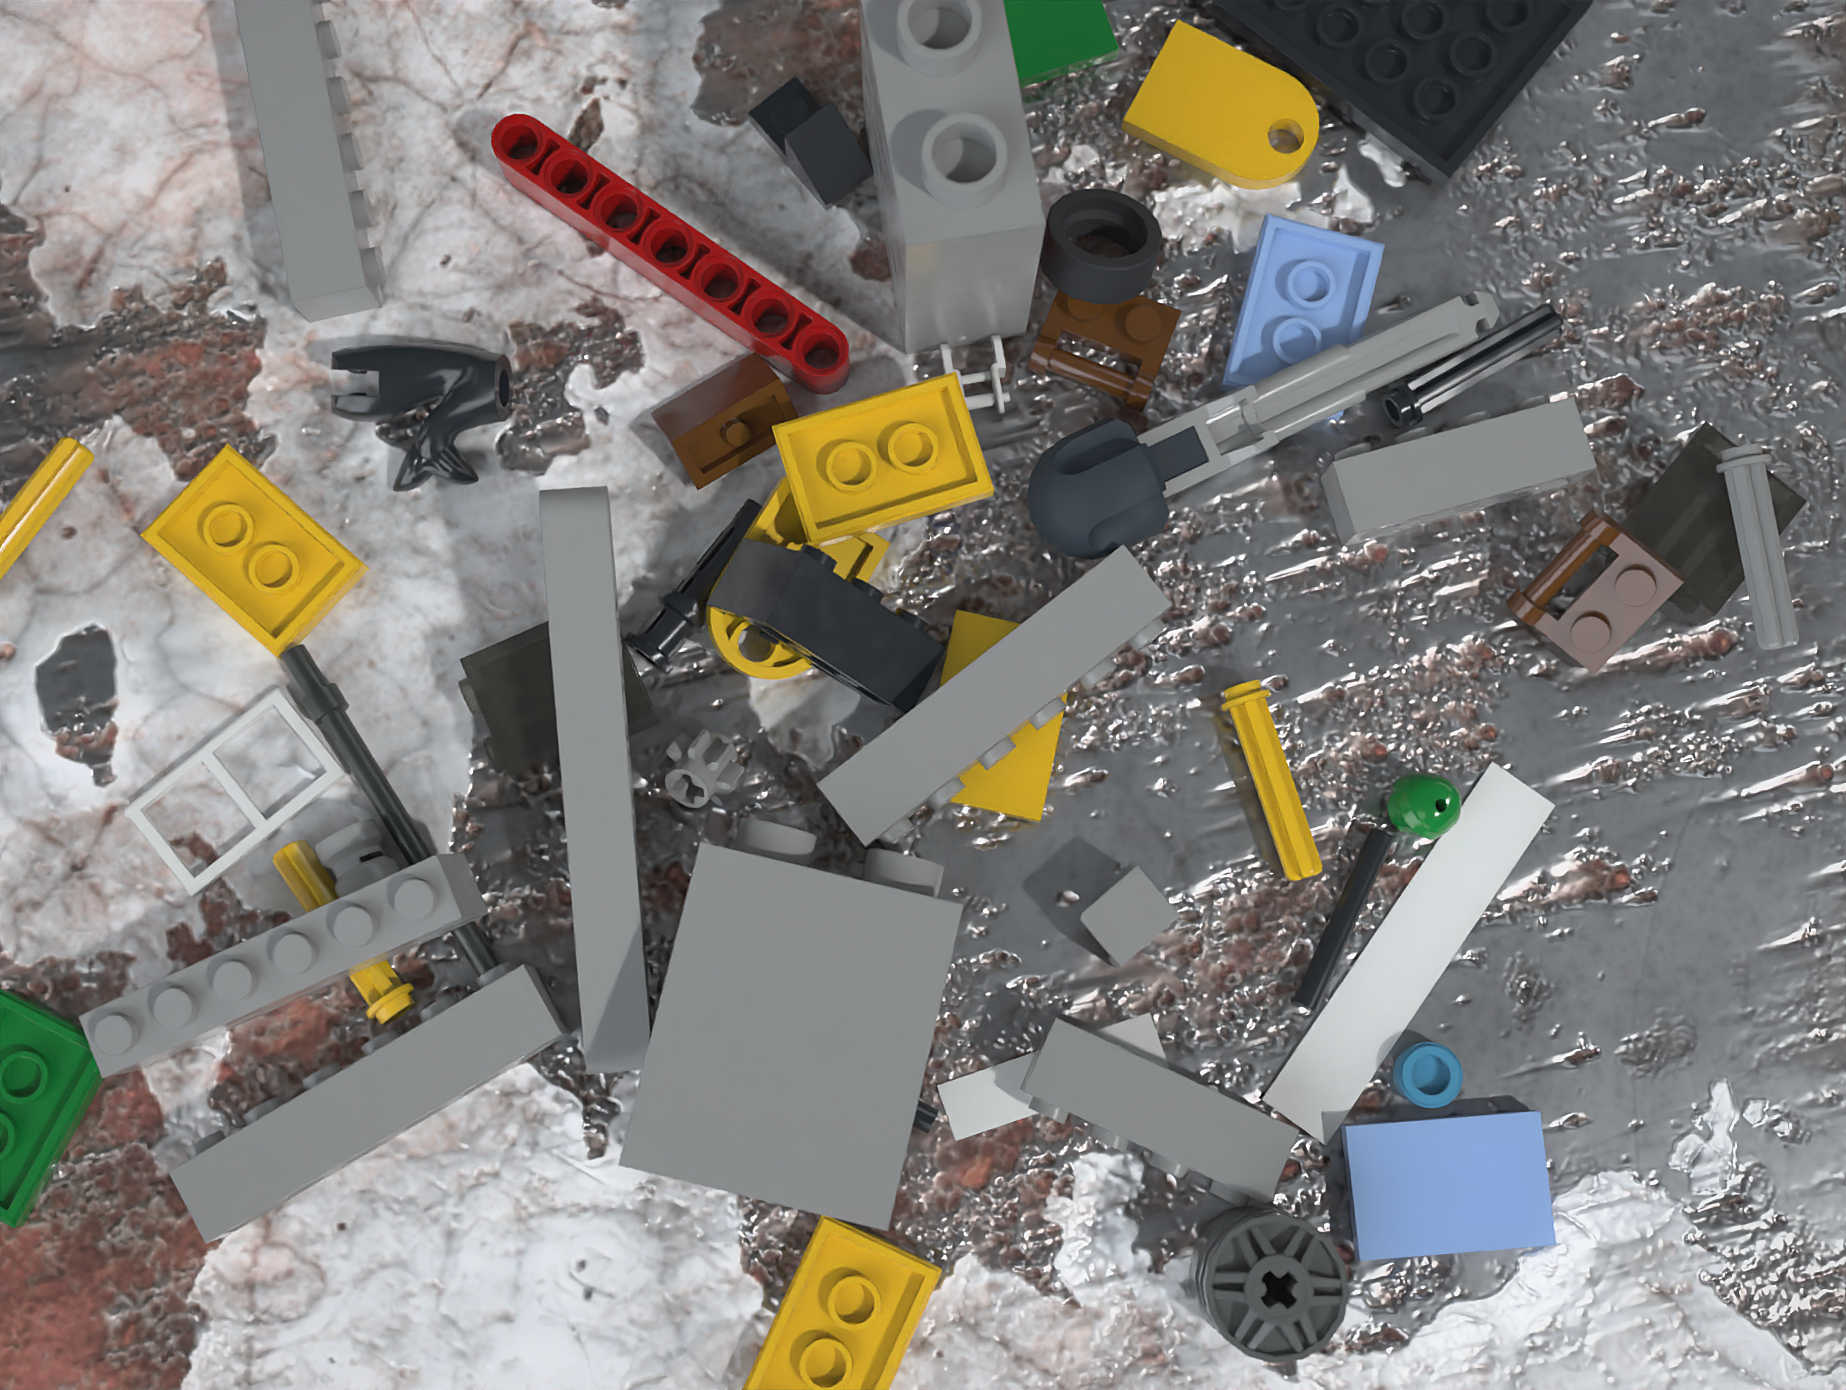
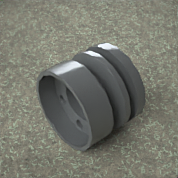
M1262 1204L1248 1205L1246 1209L1235 1207L1212 1220L1194 1245L1189 1267L1193 1299L1206 1321L1226 1341L1246 1356L1274 1364L1304 1360L1326 1346L1344 1321L1350 1293L1345 1263L1331 1240L1307 1221L1285 1210ZM1269 1271L1281 1277L1279 1283L1285 1292L1278 1299L1265 1294L1267 1288L1261 1279Z

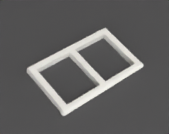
M281 687L274 688L123 809L124 815L132 820L193 897H197L348 775L285 697L286 694ZM276 707L326 769V772L267 819L216 753ZM205 764L256 829L196 876L145 810L201 765Z

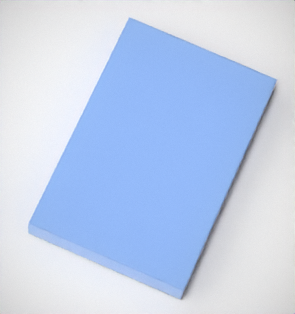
M1266 213L1258 237L1219 390L1229 392L1237 387L1253 384L1338 343L1345 346L1362 338L1385 244ZM1343 411L1336 413L1326 419L1339 421V419L1343 415Z
M1525 1110L1341 1125L1355 1259L1367 1261L1556 1245L1540 1111Z

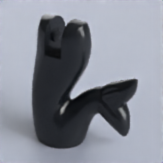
M412 343L348 347L332 352L331 370H346L354 374H367V371L379 372V396H367V393L331 395L332 413L343 419L356 422H380L403 415L438 398L443 397L444 399L428 414L420 426L416 441L406 453L393 485V491L405 492L416 489L433 475L446 482L458 485H470L478 482V475L454 445V442L463 431L483 425L505 422L508 419L513 399V380L511 364L505 354L455 346Z

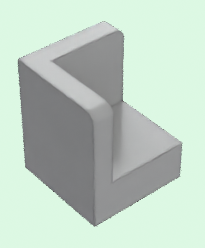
M1137 865L1080 914V921L1110 955L1107 957L1108 961L1114 968L1122 967L1181 915Z

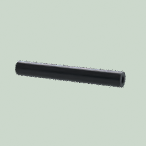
M1370 828L1294 996L1293 1003L1309 1011L1317 1012L1395 839L1392 835L1376 828Z

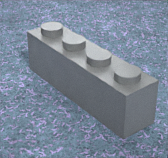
M1540 395L1517 403L1512 407L1513 413L1491 418L1489 411H1481L1456 420L1453 423L1454 429L1432 435L1430 427H1422L1394 438L1395 445L1373 451L1370 443H1364L1336 453L1334 455L1336 461L1331 463L1320 479L1342 548L1577 484L1596 469L1597 465L1574 397L1551 402L1549 395Z
M1051 1017L1020 1087L1024 1092L1033 1095L1028 1108L1062 1124L1065 1123L1069 1112L1093 1123L1088 1136L1122 1152H1125L1129 1140L1153 1151L1148 1164L1182 1180L1186 1179L1189 1169L1214 1179L1209 1189L1210 1193L1245 1209L1250 1197L1269 1204L1300 1131L1056 1017Z

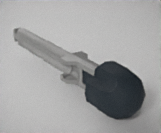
M1477 290L1465 295L1467 305L1464 304L1459 294H1453L1345 346L1338 343L1258 382L1237 387L1138 435H1135L1127 422L1106 417L1063 437L1043 452L1031 472L1027 492L1031 521L1047 543L1068 556L1094 560L1109 556L1123 544L1126 548L1132 547L1159 534L1163 530L1169 517L1166 498L1272 448L1280 440L1364 401L1366 394L1475 343L1478 340V334L1475 330L1476 325H1478L1480 332L1491 329L1500 315L1491 293Z

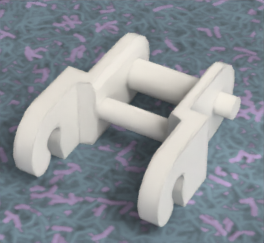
M991 335L994 364L991 366L990 371L962 376L959 370L953 369L948 343L939 344L940 355L943 360V374L956 371L963 396L964 384L991 380L993 393L969 397L964 396L968 410L996 406L999 414L1004 413V402L1010 401L1009 392L1002 393L1000 378L1005 377L1006 372L1000 335Z

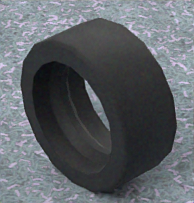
M1080 189L1063 195L1050 207L1039 261L1042 272L1057 289L1072 298L1093 304H1119L1136 298L1149 286L1163 235L1156 217L1145 205L1130 196L1107 189ZM1078 235L1101 236L1125 247L1131 255L1120 258L1097 256L1077 247L1069 238Z

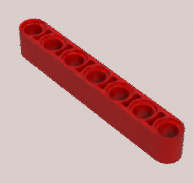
M512 114L504 117L496 124L491 133V146L506 179L515 188L753 353H758L764 361L804 389L817 395H829L837 392L846 384L850 376L849 344L845 334L833 323L536 118L527 114ZM523 146L537 147L535 153L523 160L511 158L513 153ZM582 179L586 181L584 188L574 194L560 192L562 186L570 180ZM631 213L637 216L635 221L628 227L615 229L608 226L611 219L618 214ZM670 247H680L687 251L680 261L672 264L657 260L660 253ZM719 281H730L737 286L736 290L725 298H713L707 294L709 287ZM769 315H779L788 321L781 331L773 334L761 332L756 328L758 322L763 317ZM819 349L830 350L838 356L837 361L831 367L825 369H816L810 366L806 359L812 352Z

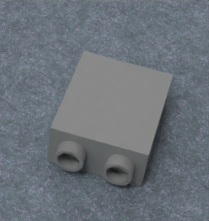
M859 0L864 127L905 355L939 350V344L948 343L949 348L988 342L991 341V335L997 334L1000 335L1001 339L1024 336L1027 330L1046 223L1003 0Z
M741 818L733 849L700 842L618 1166L888 1231L964 905L937 898L945 868L941 864L897 852L868 848L861 880L810 868L817 839L816 835L771 822Z

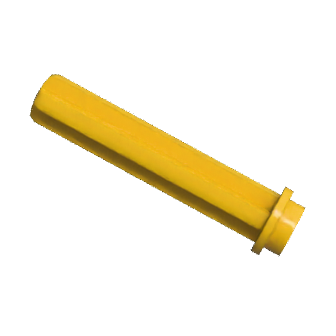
M68 436L60 438L1 513L0 580L94 461L93 453L75 439Z
M1259 679L1223 691L1226 703L1222 704L1221 707L1223 712L1230 711L1286 878L1289 881H1298L1317 875L1322 871V863L1266 702V698L1272 696L1269 689H1262Z
M292 841L273 855V864L306 913L339 899L334 889L335 883L306 841ZM387 960L349 976L369 1005L365 1014L369 1019L377 1018L382 1026H386L399 1019L416 1005L411 997L414 991L411 983L403 985Z

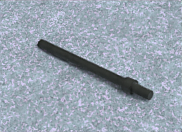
M304 644L297 645L286 651L282 655V659L305 695V698L302 700L303 706L315 725L323 724L409 866L434 856L347 715L346 710L349 708V704L337 684H328ZM475 921L450 931L478 978L501 965Z

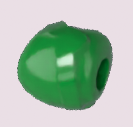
M1411 772L1402 775L1392 783L1393 791L1387 803L1388 815L1392 824L1401 832L1411 836H1421L1429 840H1435L1447 833L1457 823L1461 813V796L1456 786L1447 778L1430 772Z

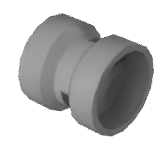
M374 819L362 820L330 834L315 845L314 849L322 865L331 868L337 878L334 889L339 898L400 871L395 859L385 856L380 846L383 835Z

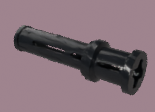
M747 499L744 502V505L736 513L733 520L706 550L686 578L681 581L676 589L669 587L667 591L663 590L657 597L660 605L637 633L629 632L623 639L634 652L662 673L669 675L674 669L671 661L694 632L703 633L707 628L706 604L709 595L720 574L763 507L756 501Z

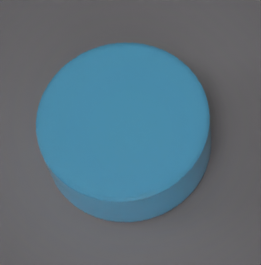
M1417 1042L1404 1048L1397 1056L1393 1066V1081L1399 1094L1409 1103L1424 1108H1439L1450 1103L1459 1093L1463 1082V1071L1457 1056L1446 1046L1434 1042Z

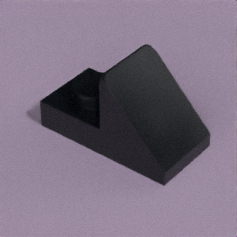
M796 76L748 112L751 125L826 211L873 175L871 165L838 107L832 101L821 106Z

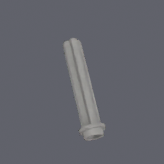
M1761 443L1723 450L1720 452L1722 463L1716 465L1717 473L1725 474L1758 645L1763 650L1793 646L1798 643L1799 634L1765 464L1771 462L1770 454H1763Z

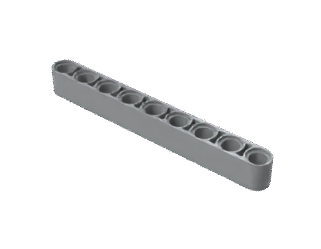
M593 486L540 490V525L586 1071L588 1075L643 1069L652 1034V1018L608 487Z

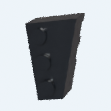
M743 538L706 605L723 615L728 613L746 619L761 629L758 635L774 645H778L780 641L811 661L810 666L875 704L903 714L911 711L918 702L946 650L945 647L926 635L930 625L916 615L900 608H896L893 613L880 604L884 597L880 590L853 576L846 581L833 572L837 562L813 546L802 544L800 550L797 551Z

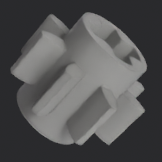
M704 728L694 739L686 732L680 731L665 750L668 755L658 766L661 772L667 774L665 785L670 795L679 803L693 808L704 806L709 799L718 806H723L737 787L735 783L744 772V767L735 763L737 752L732 742L721 733Z

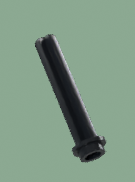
M1542 304L1408 381L1403 382L1397 379L1391 382L1388 386V392L1384 393L1381 397L1387 416L1398 427H1402L1405 424L1410 426L1418 425L1422 422L1423 414L1559 337L1562 333L1561 326L1564 324L1561 315L1555 311L1552 305Z

